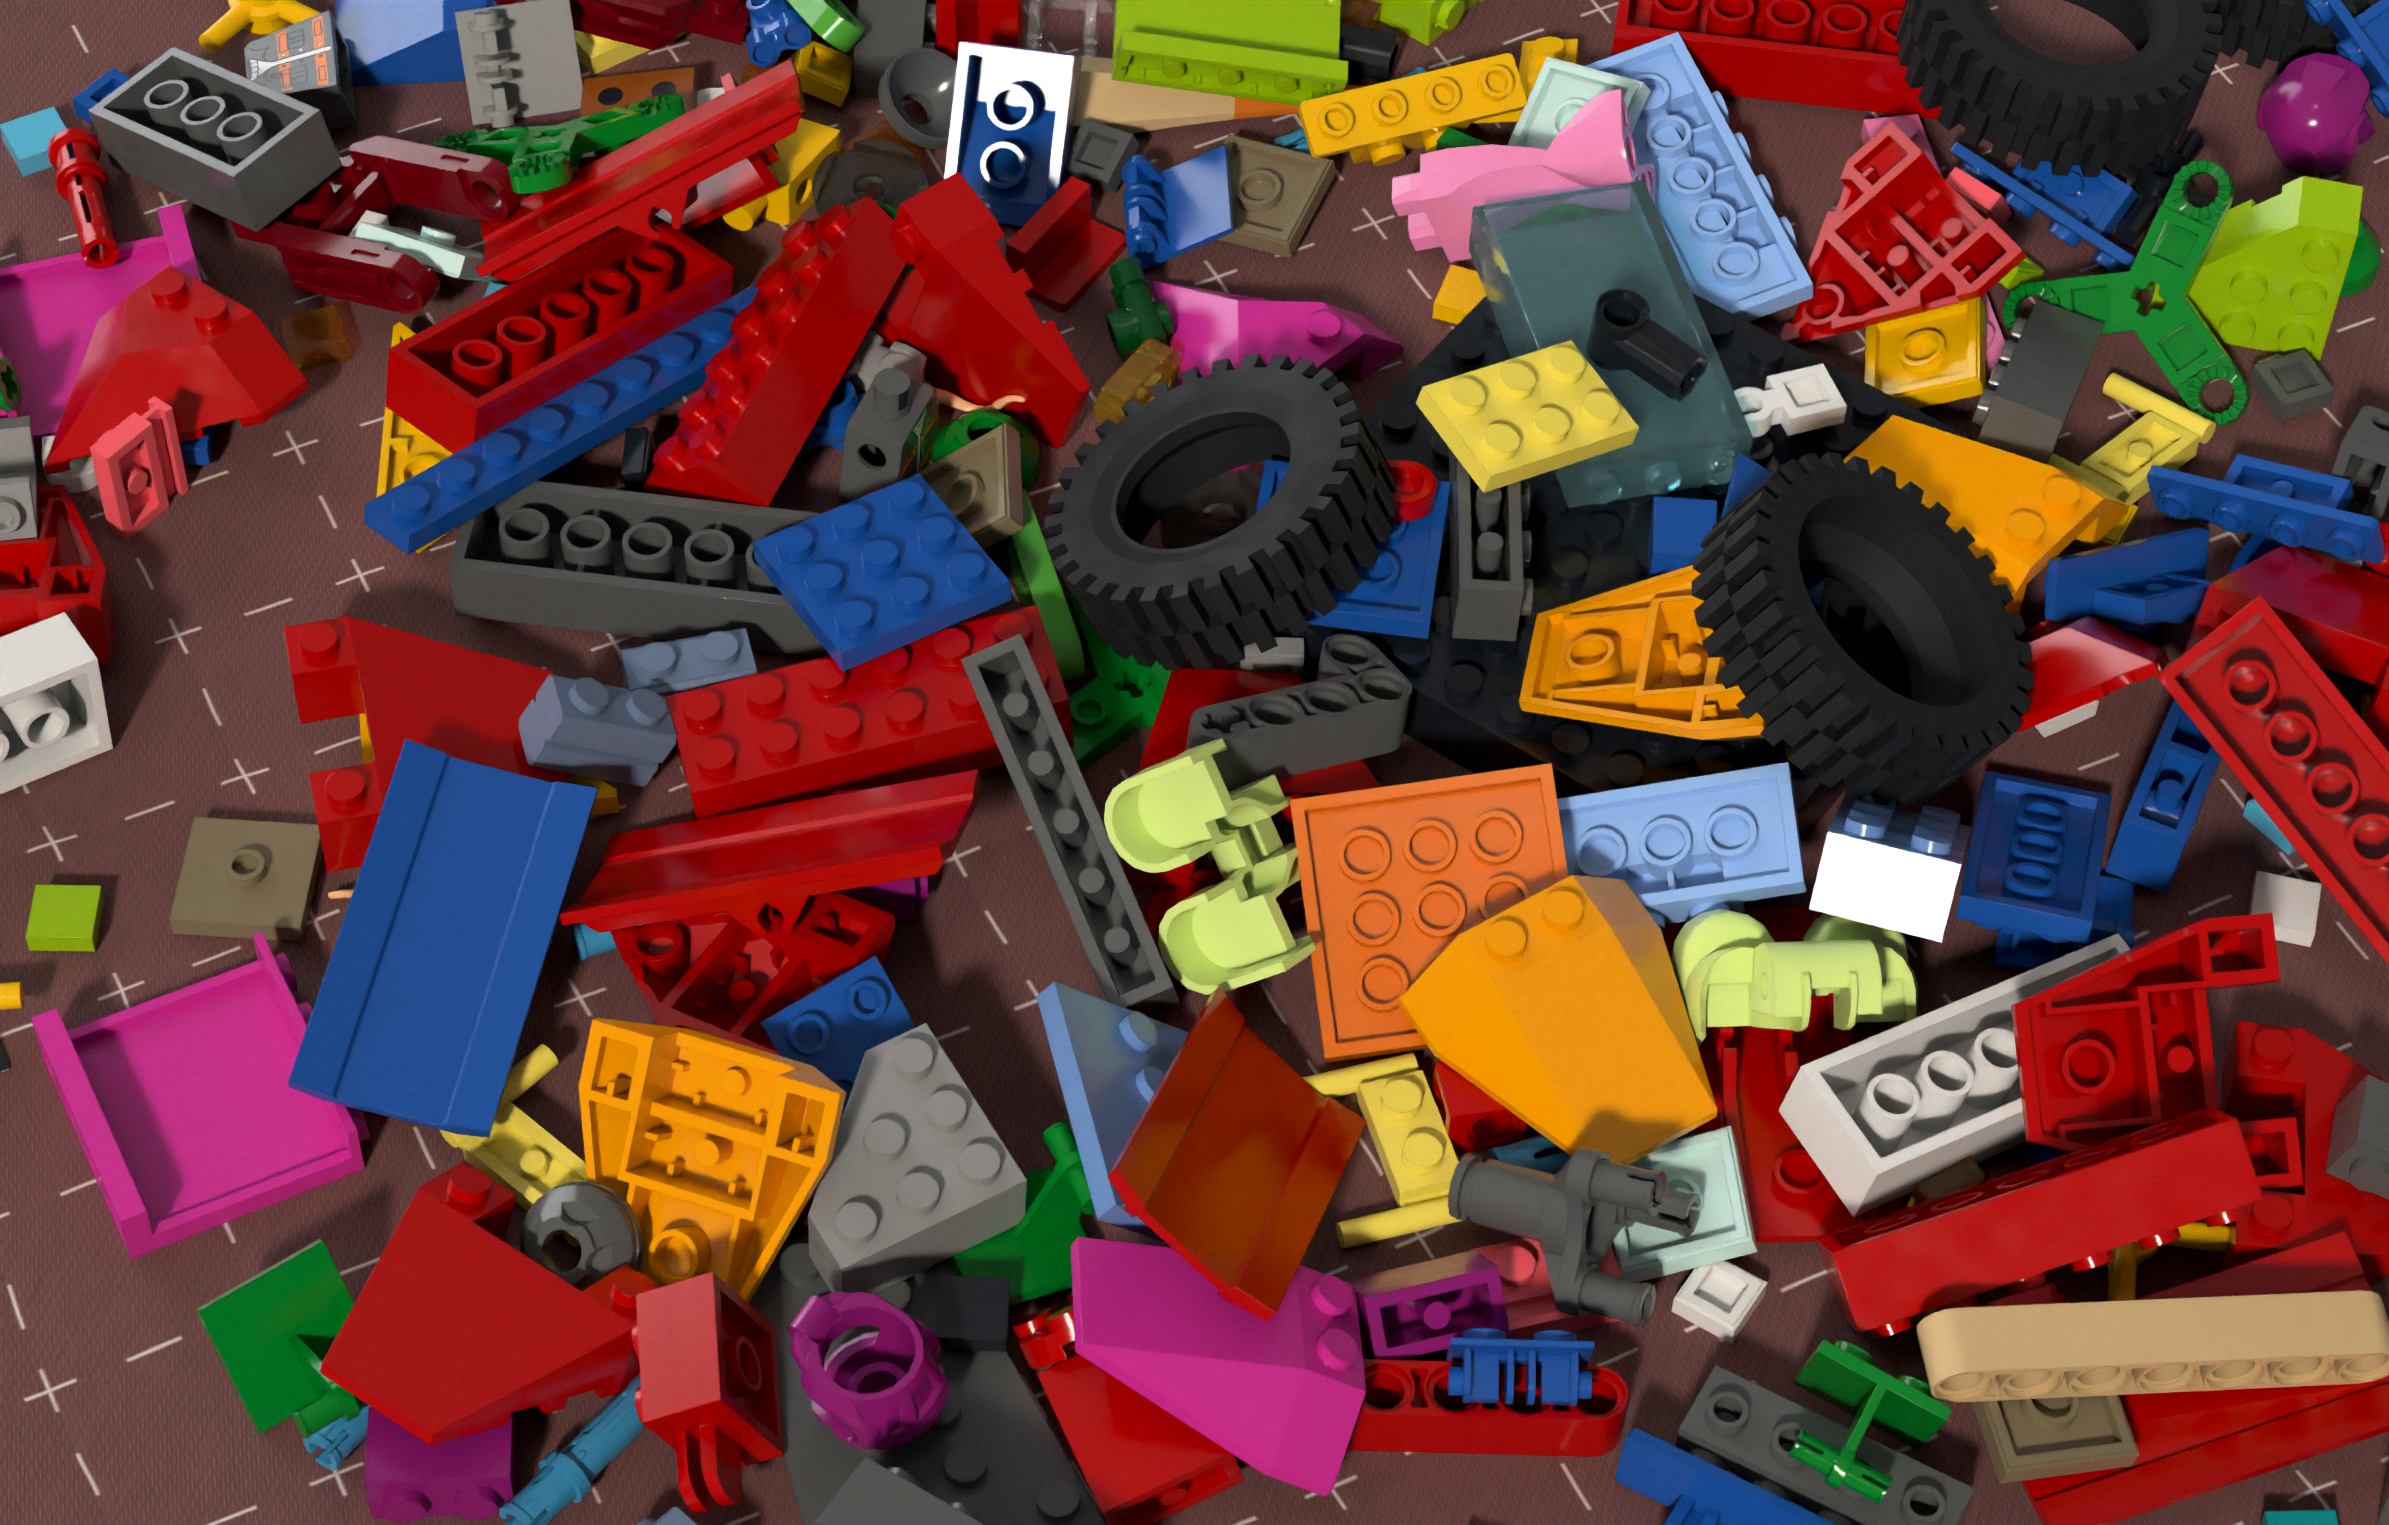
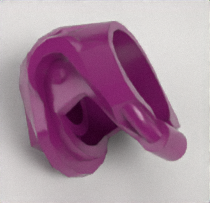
M2313 53L2294 59L2285 67L2276 82L2270 85L2262 96L2256 116L2257 127L2259 130L2266 132L2275 155L2285 166L2296 172L2311 175L2334 172L2348 165L2375 133L2374 124L2367 117L2368 113L2365 110L2370 97L2369 81L2357 64L2339 55Z
M832 1292L821 1298L814 1295L808 1298L788 1326L787 1331L792 1336L791 1354L802 1371L800 1383L812 1400V1410L817 1420L831 1429L839 1439L862 1450H888L909 1445L919 1440L938 1419L949 1392L945 1370L937 1357L941 1350V1344L937 1335L927 1325L876 1294ZM864 1325L879 1328L880 1332L864 1333L840 1345L825 1361V1356L831 1343L842 1332Z

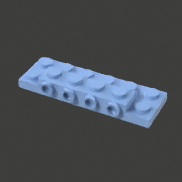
M1679 32L1586 65L1585 67L1644 82L1651 90L1632 132L1638 166L1653 164L1655 168L1654 209L1651 215L1642 216L1676 284L1748 322L1814 298L1813 283L1795 251L1797 242L1789 220L1786 216L1780 218L1776 216L1772 208L1774 206L1773 194L1766 177L1763 174L1755 176L1750 167L1752 163L1751 154L1744 136L1741 132L1733 134L1727 124L1729 123V114L1722 95L1719 91L1710 92Z
M1788 762L1557 799L1568 876L1580 875L1623 879L1661 928L1662 934L1665 932V925L1690 921L1702 912L1723 909L1745 913L1744 902L1807 892L1792 773Z

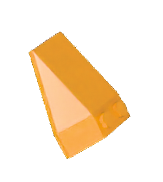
M1892 415L1843 459L1844 464L1853 456L1868 460L1870 474H1873L1879 467L1884 466L1896 472V487L1899 489L1911 481L1924 490L1921 503L1930 509L1937 502L1951 513L1945 523L1955 533L1964 526L1976 539L1968 546L1970 551L1977 559L1987 554L1997 568L1989 575L1994 586L2001 584L2008 586L2014 600L2005 606L2007 613L2020 614L2027 584L2048 565L2051 558H2055L2075 538L2092 548L2127 515L2129 509L2127 504L2078 474L1896 415Z
M1693 565L1541 612L1536 616L1519 697L1522 711L1699 740L1726 741L1764 738L1760 733L1768 725L1758 713H1755L1749 719L1745 717L1736 705L1745 698V695L1738 685L1725 689L1717 675L1726 666L1723 657H1708L1702 641L1713 633V629L1697 626L1694 610L1704 601L1692 596V581L1700 575L1699 572L1693 569Z
M1571 875L1459 934L1399 998L1400 1008L1434 1056L1570 1156L1578 1148L1584 1146L1607 1152L1611 1161L1630 1165L1717 1117V1106L1661 928L1623 879Z
M604 1018L592 1019L579 1081L587 1181L604 1184L618 1192L629 1203L636 1214L643 1233L644 1246L639 1272L648 1276L660 1287L714 1272L749 1304L832 1160L846 1092L812 1065L692 1029Z

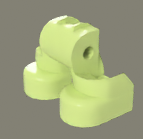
M1223 738L1187 749L1174 758L1150 766L1124 780L1112 789L1105 802L1104 823L1110 842L1119 856L1136 869L1148 873L1166 872L1189 864L1206 853L1212 852L1224 881L1197 891L1167 910L1159 925L1158 938L1163 961L1173 977L1188 989L1204 995L1212 994L1219 986L1226 992L1285 972L1317 951L1310 935L1294 940L1276 900L1284 889L1300 880L1297 858L1299 854L1296 843L1292 842L1283 845L1271 818L1272 815L1288 807L1292 799L1291 797L1284 796L1275 774L1228 792L1212 756L1227 750Z
M1716 909L1702 912L1688 921L1674 941L1671 963L1698 1048L1706 1037V1027L1752 1026L1786 1029L1796 1032L1804 1031L1809 1023L1811 996H1828L1829 993H1833L1834 1028L1850 1030L1858 1022H1888L1889 1030L1916 1018L1918 984L1915 973L1908 964L1906 942L1901 932L1824 913L1813 921L1803 941L1775 942L1765 926L1748 914Z

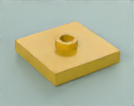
M1978 297L1867 326L1865 338V383L1915 409L1982 395L1984 388H1986V308L1982 298Z

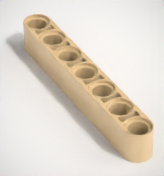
M2359 1290L1964 1307L1944 1309L1923 1318L1918 1323L1916 1329L1931 1395L1936 1400L1950 1403L2361 1384L2373 1382L2389 1375V1321L2382 1298L2373 1291Z

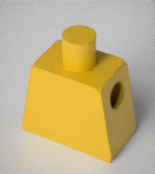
M800 118L796 132L775 143L781 160L774 163L773 167L780 188L722 215L725 222L732 228L740 231L750 230L758 217L782 225L793 224L842 172L840 130Z

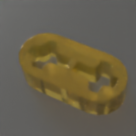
M1154 338L1145 341L1102 387L1094 405V421L1102 424L1106 419H1109L1115 424H1119L1126 418L1121 407L1133 398L1143 406L1155 398L1149 388L1164 380L1168 387L1171 388L1181 366V353Z

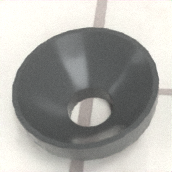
M930 48L908 49L898 54L888 64L880 78L878 96L883 115L890 126L901 137L922 148L941 149L948 147L957 62L948 55ZM911 99L920 103L927 113V124H917L911 121L904 113L903 100Z
M592 1181L569 1182L554 1187L537 1199L528 1210L522 1223L519 1239L521 1253L580 1291L590 1287L624 1264L639 1272L644 1252L643 1233L638 1218L629 1203L618 1192L604 1184ZM558 1230L572 1233L580 1243L581 1259L573 1270L562 1269L551 1258L550 1241Z

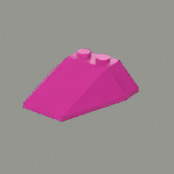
M1083 1237L1076 1238L1070 1246L1075 1352L1264 1475L1326 1497L1334 1488L1366 1394L1355 1285L1344 1282L1335 1276L1326 1275L1299 1265L1277 1313L1267 1322L1233 1303L1227 1304L1217 1295L1219 1290L1170 1246Z

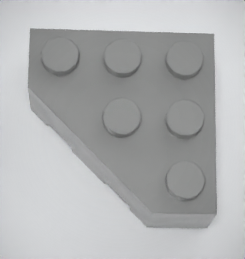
M927 1023L866 1050L839 1125L832 1160L820 1179L808 1214L809 1257L831 1293L863 1292L876 1294L1018 1225L1025 1215L1027 1179Z

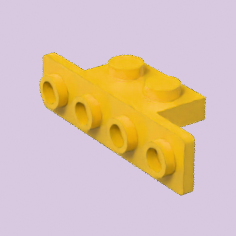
M1505 53L1306 100L1298 106V114L1313 158L1318 159L1350 151L1353 164L1372 160L1374 166H1383L1403 159L1406 156V151L1425 147L1427 153L1436 151L1437 140L1448 127L1464 133L1473 121L1522 110L1527 104V98L1514 57L1510 53Z

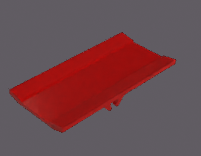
M791 58L575 171L572 180L567 184L551 190L537 192L524 198L503 222L480 221L485 246L483 263L475 267L481 278L491 276L512 282L616 226L657 241L660 239V231L655 228V213H658L661 209L671 214L673 229H680L684 211L698 200V183L796 132L801 114L805 111L802 84Z
M979 769L613 834L610 836L602 858L603 865L578 903L570 905L559 913L562 926L583 923L600 933L724 911L757 936L764 938L769 932L770 926L763 920L761 910L765 904H769L771 907L778 909L783 915L782 931L790 933L803 907L813 905L815 896L937 874L947 857L953 855L978 804L982 783Z
M1809 907L1748 908L1745 909L1744 914H1748L1762 923L1775 942L1803 941L1813 921L1824 913L1810 910ZM1688 921L1665 925V932L1662 935L1670 960L1674 941ZM1829 993L1828 996H1811L1810 1018L1808 1027L1804 1031L1796 1032L1786 1029L1752 1026L1706 1027V1037L1698 1048L1718 1112L1717 1117L1695 1128L1694 1133L1687 1135V1137L1731 1126L1737 1140L1756 1243L1817 1242V1237L1903 1209L1901 1197L1853 1217L1778 1111L1801 1066L1874 1036L1872 1022H1858L1850 1030L1834 1028L1833 993Z
M1219 986L1208 998L1107 1177L1124 1202L1122 1209L1131 1217L1137 1216L1204 1276L1219 1290L1217 1293L1219 1297L1227 1304L1233 1303L1268 1322L1277 1313L1367 1121L1331 1097L1324 1098L1245 1026V1018Z
M2342 1231L2134 1300L2372 1291L2365 1279L2364 1270L2346 1231ZM2389 1375L2373 1382L2361 1384L2118 1395L2140 1454L2133 1466L2021 1481L2043 1525H2112L2389 1432Z

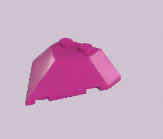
M1153 281L1156 302L1164 300L1174 326V334L1166 336L1179 386L1183 384L1181 373L1197 367L1201 376L1204 377L1212 373V363L1214 361L1229 358L1234 369H1239L1244 355L1260 354L1266 367L1274 354L1288 355L1294 366L1301 358L1312 361L1318 371L1325 367L1334 372L1341 367L1362 383L1402 354L1403 345L1364 316L1324 302L1276 301ZM1248 465L1232 469V471L1237 474Z

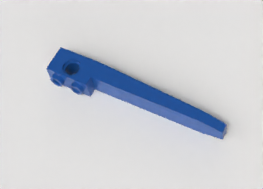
M2254 534L2237 553L2228 574L2283 544L2275 539ZM2175 699L2124 815L2105 872L2167 894L2222 758Z

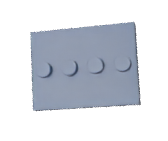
M1054 981L1038 994L1036 998L1097 1220L1165 1242L1137 1216L1131 1217L1122 1209L1124 1202L1107 1176L1189 1032Z

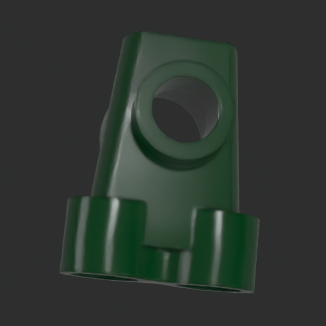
M1121 259L1109 269V275L1114 284L1111 294L1118 307L1116 310L1105 313V320L1112 343L1119 358L1139 352L1143 361L1159 359L1168 353L1166 336L1174 334L1170 313L1164 300L1152 302L1147 289L1148 282L1138 259Z

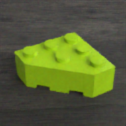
M2302 176L2282 185V193L2259 204H2256L2251 199L2228 210L2187 296L2219 343L2285 355L2306 350L2313 360L2320 361L2358 236L2363 186ZM2155 283L2150 290L2147 315L2152 309L2162 311L2165 307L2166 300L2159 296L2161 285Z

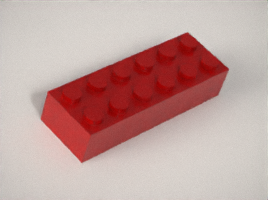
M1906 0L1618 1L1612 56L1679 32L1711 93L1719 91L1722 95L1896 115L1918 114L1919 118L1938 119L1942 109L1941 106L1926 110L1918 101L1922 87L1910 89L1904 78L1908 66H1900L1897 54L1900 44H1896V34Z
M870 196L846 206L842 203L836 204L823 216L809 222L806 219H801L793 224L783 235L780 242L784 247L777 260L767 267L757 279L755 284L758 289L757 294L751 304L744 308L733 320L730 326L733 334L725 348L714 355L707 364L705 374L708 377L701 389L689 398L681 408L679 418L682 421L674 435L667 439L655 452L652 459L655 467L643 485L649 493L763 507L769 506L907 264L900 258L892 242L890 232L894 220Z
M655 215V228L660 231V239L657 241L616 227L389 348L385 407L452 454H455L730 298L734 266L680 230L673 229L672 225Z
M2259 595L2157 674L2156 677L2389 965V752L2264 598Z
M1037 605L947 627L844 672L831 656L665 696L677 735L676 749L695 818L702 819L831 796L835 790H864L976 769L981 771L1004 765L1003 757L961 659L1019 634H1022L1070 748L1074 747L1069 698Z
M2207 1107L1817 1237L1816 1240L1842 1317L1858 1333L1870 1330L1872 1338L1876 1339L1909 1329L1913 1326L1910 1316L1937 1308V1311L1952 1308L1975 1307L1980 1303L1977 1294L2000 1286H2004L2006 1294L2035 1288L2047 1281L2044 1274L2045 1271L2071 1263L2074 1272L2104 1265L2114 1259L2112 1249L2138 1241L2140 1249H2149L2170 1243L2181 1237L2178 1227L2205 1219L2207 1227L2234 1222L2248 1215L2245 1205L2264 1198L2237 1118Z

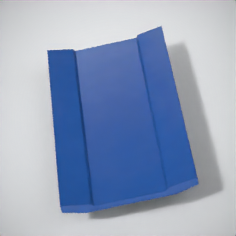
M405 739L292 1068L288 1087L324 1101L454 1134L489 1138L596 801L598 788L557 781L551 783L453 758L445 752Z

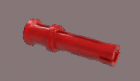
M73 127L64 129L53 136L47 148L50 163L57 170L55 175L57 192L70 203L84 263L94 269L108 268L119 259L120 250L115 240L109 211L104 198L109 180L106 168L99 162L101 155L99 141L92 132L84 128ZM69 144L73 146L75 158L69 156L67 148Z

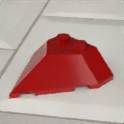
M1891 120L1847 160L1840 178L1844 183L1841 196L1835 211L1827 212L1806 267V272L1813 283L1814 298L1799 303L1792 324L1785 323L1780 339L1795 346L1982 297L2023 261L2027 255L1990 217L1985 220L1939 174L1925 153Z
M169 265L98 319L44 465L46 474L50 475L71 470L69 461L72 459L91 457L90 447L106 431L114 429L134 412L142 416L149 410L148 401L154 396L172 407L179 443L202 438L204 437L202 428L240 419L242 428L264 423L309 389L308 383L253 310Z
M2086 616L2067 625L2064 621L2054 622L2045 620L2027 628L2026 630L2031 640L2026 643L2031 645L2033 660L2023 668L2034 673V687L2025 693L2032 701L2029 711L2021 716L2024 722L2016 732H2021L2105 697L2110 692L2137 681L2138 683L2159 674L2167 663L2170 662L2165 650L2091 616Z
M838 893L815 896L814 905L803 907L790 933L782 931L784 922L782 913L769 904H765L761 910V916L769 924L770 930L764 938L757 936L724 911L609 931L657 1025L692 1029L781 1056L774 1049L760 1022L829 983L828 981L850 968L853 969L873 956L877 957L883 967L896 921L891 913Z

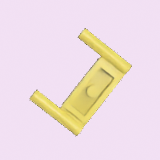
M2112 373L2103 385V394L2145 415L2082 461L2080 466L2052 453L2048 465L2078 474L2128 506H2131L2150 491L2147 474L2152 466L2178 470L2196 456L2199 442L2206 444L2212 438L2216 424L2117 373Z
M540 1044L511 1068L489 1138L454 1134L440 1130L444 1139L451 1146L459 1147L463 1150L464 1159L470 1165L484 1172L490 1179L516 1194L515 1202L527 1212L537 1199L554 1187L573 1181H587L585 1162L512 1103L558 1065L557 1057L544 1044ZM558 1230L555 1233L556 1236L562 1233L563 1237L574 1247L580 1245L578 1239L568 1231Z
M1413 1052L1302 1077L1324 1098H1335L1356 1093L1364 1119L1367 1121V1127L1398 1205L1396 1209L1337 1222L1336 1232L1342 1249L1462 1221L1451 1217L1448 1209L1451 1179L1459 1161L1447 1135L1424 1072L1419 1070Z

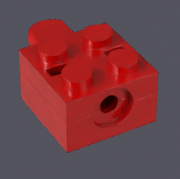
M714 1272L637 1294V1323L632 1327L631 1337L640 1365L641 1387L635 1391V1407L638 1417L645 1428L652 1430L676 1451L679 1491L685 1504L693 1513L702 1514L716 1509L717 1505L726 1507L737 1504L743 1500L741 1468L785 1455L777 1330Z

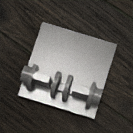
M531 0L454 12L473 125L491 123L493 128H502L514 125V119L581 108L583 86L569 0Z

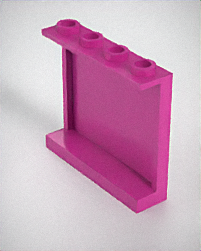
M181 204L157 209L162 235L117 244L120 250L119 259L108 268L94 269L84 263L81 252L0 268V357L6 356L14 364L21 383L22 392L20 406H17L16 410L8 412L0 409V418L30 416L35 452L42 451V437L55 436L98 319L169 265L202 282Z
M262 932L252 935L257 961L67 1031L57 1008L31 1017L42 1059L130 1259L365 1169L360 1142L369 1139L370 1136L361 1110L324 1101L288 1087V1080L306 1031L312 1008L308 1001L296 1004L291 992L298 990L291 965L284 953L273 956Z

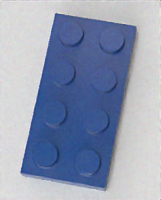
M1985 770L1955 918L1970 920L1974 924L1986 929L1998 930L2009 928L2034 933L2047 941L2055 943L2074 941L2088 944L2094 917L2112 795Z

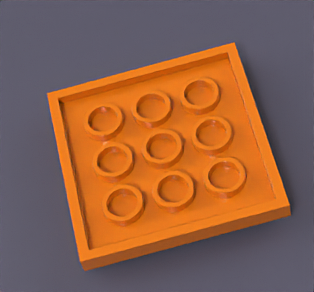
M1552 763L1290 800L1295 843L1299 854L1297 858L1307 932L1317 951L1311 954L1325 1062L1429 1049L1400 1008L1399 998L1459 934L1569 877Z

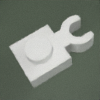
M1823 363L1767 376L1764 391L1755 387L1739 388L1731 393L1729 405L1731 415L1751 412L1743 416L1741 433L1746 438L1762 436L1768 432L1771 425L1780 423L1787 436L1844 423L1847 409L1846 403Z

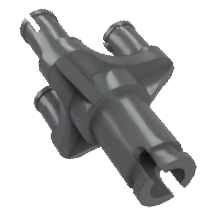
M1584 1146L1578 1148L1556 1174L1495 1159H1488L1485 1162L1484 1158L1479 1157V1155L1467 1153L1456 1166L1448 1194V1209L1451 1217L1462 1221H1468L1471 1218L1474 1223H1478L1477 1225L1539 1241L1540 1248L1544 1254L1556 1308L1559 1312L1578 1317H1586L1590 1312L1629 1322L1641 1328H1644L1651 1318L1656 1297L1655 1286L1650 1283H1639L1600 1272L1599 1269L1603 1259L1623 1227L1629 1228L1635 1222L1675 1232L1680 1236H1691L1697 1225L1700 1211L1690 1210V1207L1698 1208L1701 1205L1699 1194L1667 1188V1177L1664 1172L1658 1170L1651 1171L1611 1161L1607 1152Z

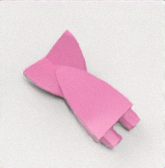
M1618 89L1603 92L1584 104L1556 135L1547 150L1491 144L1447 148L1420 154V172L1392 178V205L1398 217L1408 215V232L1415 251L1442 247L1449 262L1452 263L1479 257L1494 242L1511 231L1559 208L1629 217L1651 215L1655 205V168L1653 164L1638 166L1622 90Z

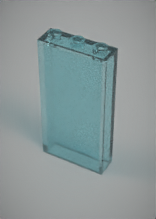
M1645 181L1474 206L1472 209L1469 252L1510 358L1512 359L1572 340L1640 427L1632 445L1554 470L1568 507L1605 504L1615 500L1651 494H1665L1675 490L1711 484L1720 485L1730 482L1737 455L1742 453L1746 457H1750L1753 436ZM1621 288L1640 294L1649 305V318L1708 358L1705 373L1700 377L1693 391L1681 402L1676 399H1670L1628 369L1620 371L1607 370L1596 365L1589 358L1586 351L1595 303L1602 293L1611 289Z

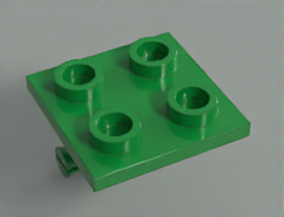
M1066 1122L1053 1124L1043 1133V1141L1048 1145L1057 1162L1054 1171L1052 1172L1050 1167L1023 1174L1027 1179L1026 1211L1019 1224L948 1258L957 1276L1011 1278L1010 1305L1072 1288L1070 1246L1077 1237L1088 1238L1079 1222L1081 1212L1091 1215L1095 1214L1076 1140L1071 1132L1070 1125Z
M320 1239L195 1309L256 1431L260 1434L292 1416L300 1433L304 1438L308 1439L310 1435L340 1418L345 1422H349L359 1416V1407L365 1404V1402L320 1373L322 1361L354 1305L324 1241Z
M1823 1340L1799 1369L1792 1383L1855 1416V1419L1840 1450L1806 1433L1802 1429L1788 1457L1794 1458L1826 1476L1824 1483L1837 1490L1842 1484L1879 1505L1887 1493L1893 1478L1855 1459L1856 1449L1868 1425L1870 1424L1908 1446L1919 1450L1947 1421L1953 1408L1936 1400L1931 1395L1930 1386L1925 1382L1906 1375H1902L1897 1379L1873 1366L1875 1363L1874 1358L1860 1347L1845 1341H1837L1834 1345Z

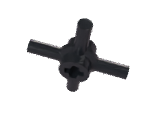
M2194 132L2186 133L2173 151H2168L2163 156L2156 152L2152 163L2141 168L2130 164L2126 173L2113 175L2107 164L2104 163L2103 170L2132 187L2139 194L2129 207V213L2116 229L2115 235L2119 242L2124 245H2133L2148 225L2151 226L2160 205L2162 206L2173 183L2174 176L2181 170V167L2194 161L2204 148V140L2199 134ZM2193 180L2188 184L2187 198L2194 207H2208L2212 202H2215L2216 197L2196 190ZM2231 204L2229 209L2235 207L2236 205Z

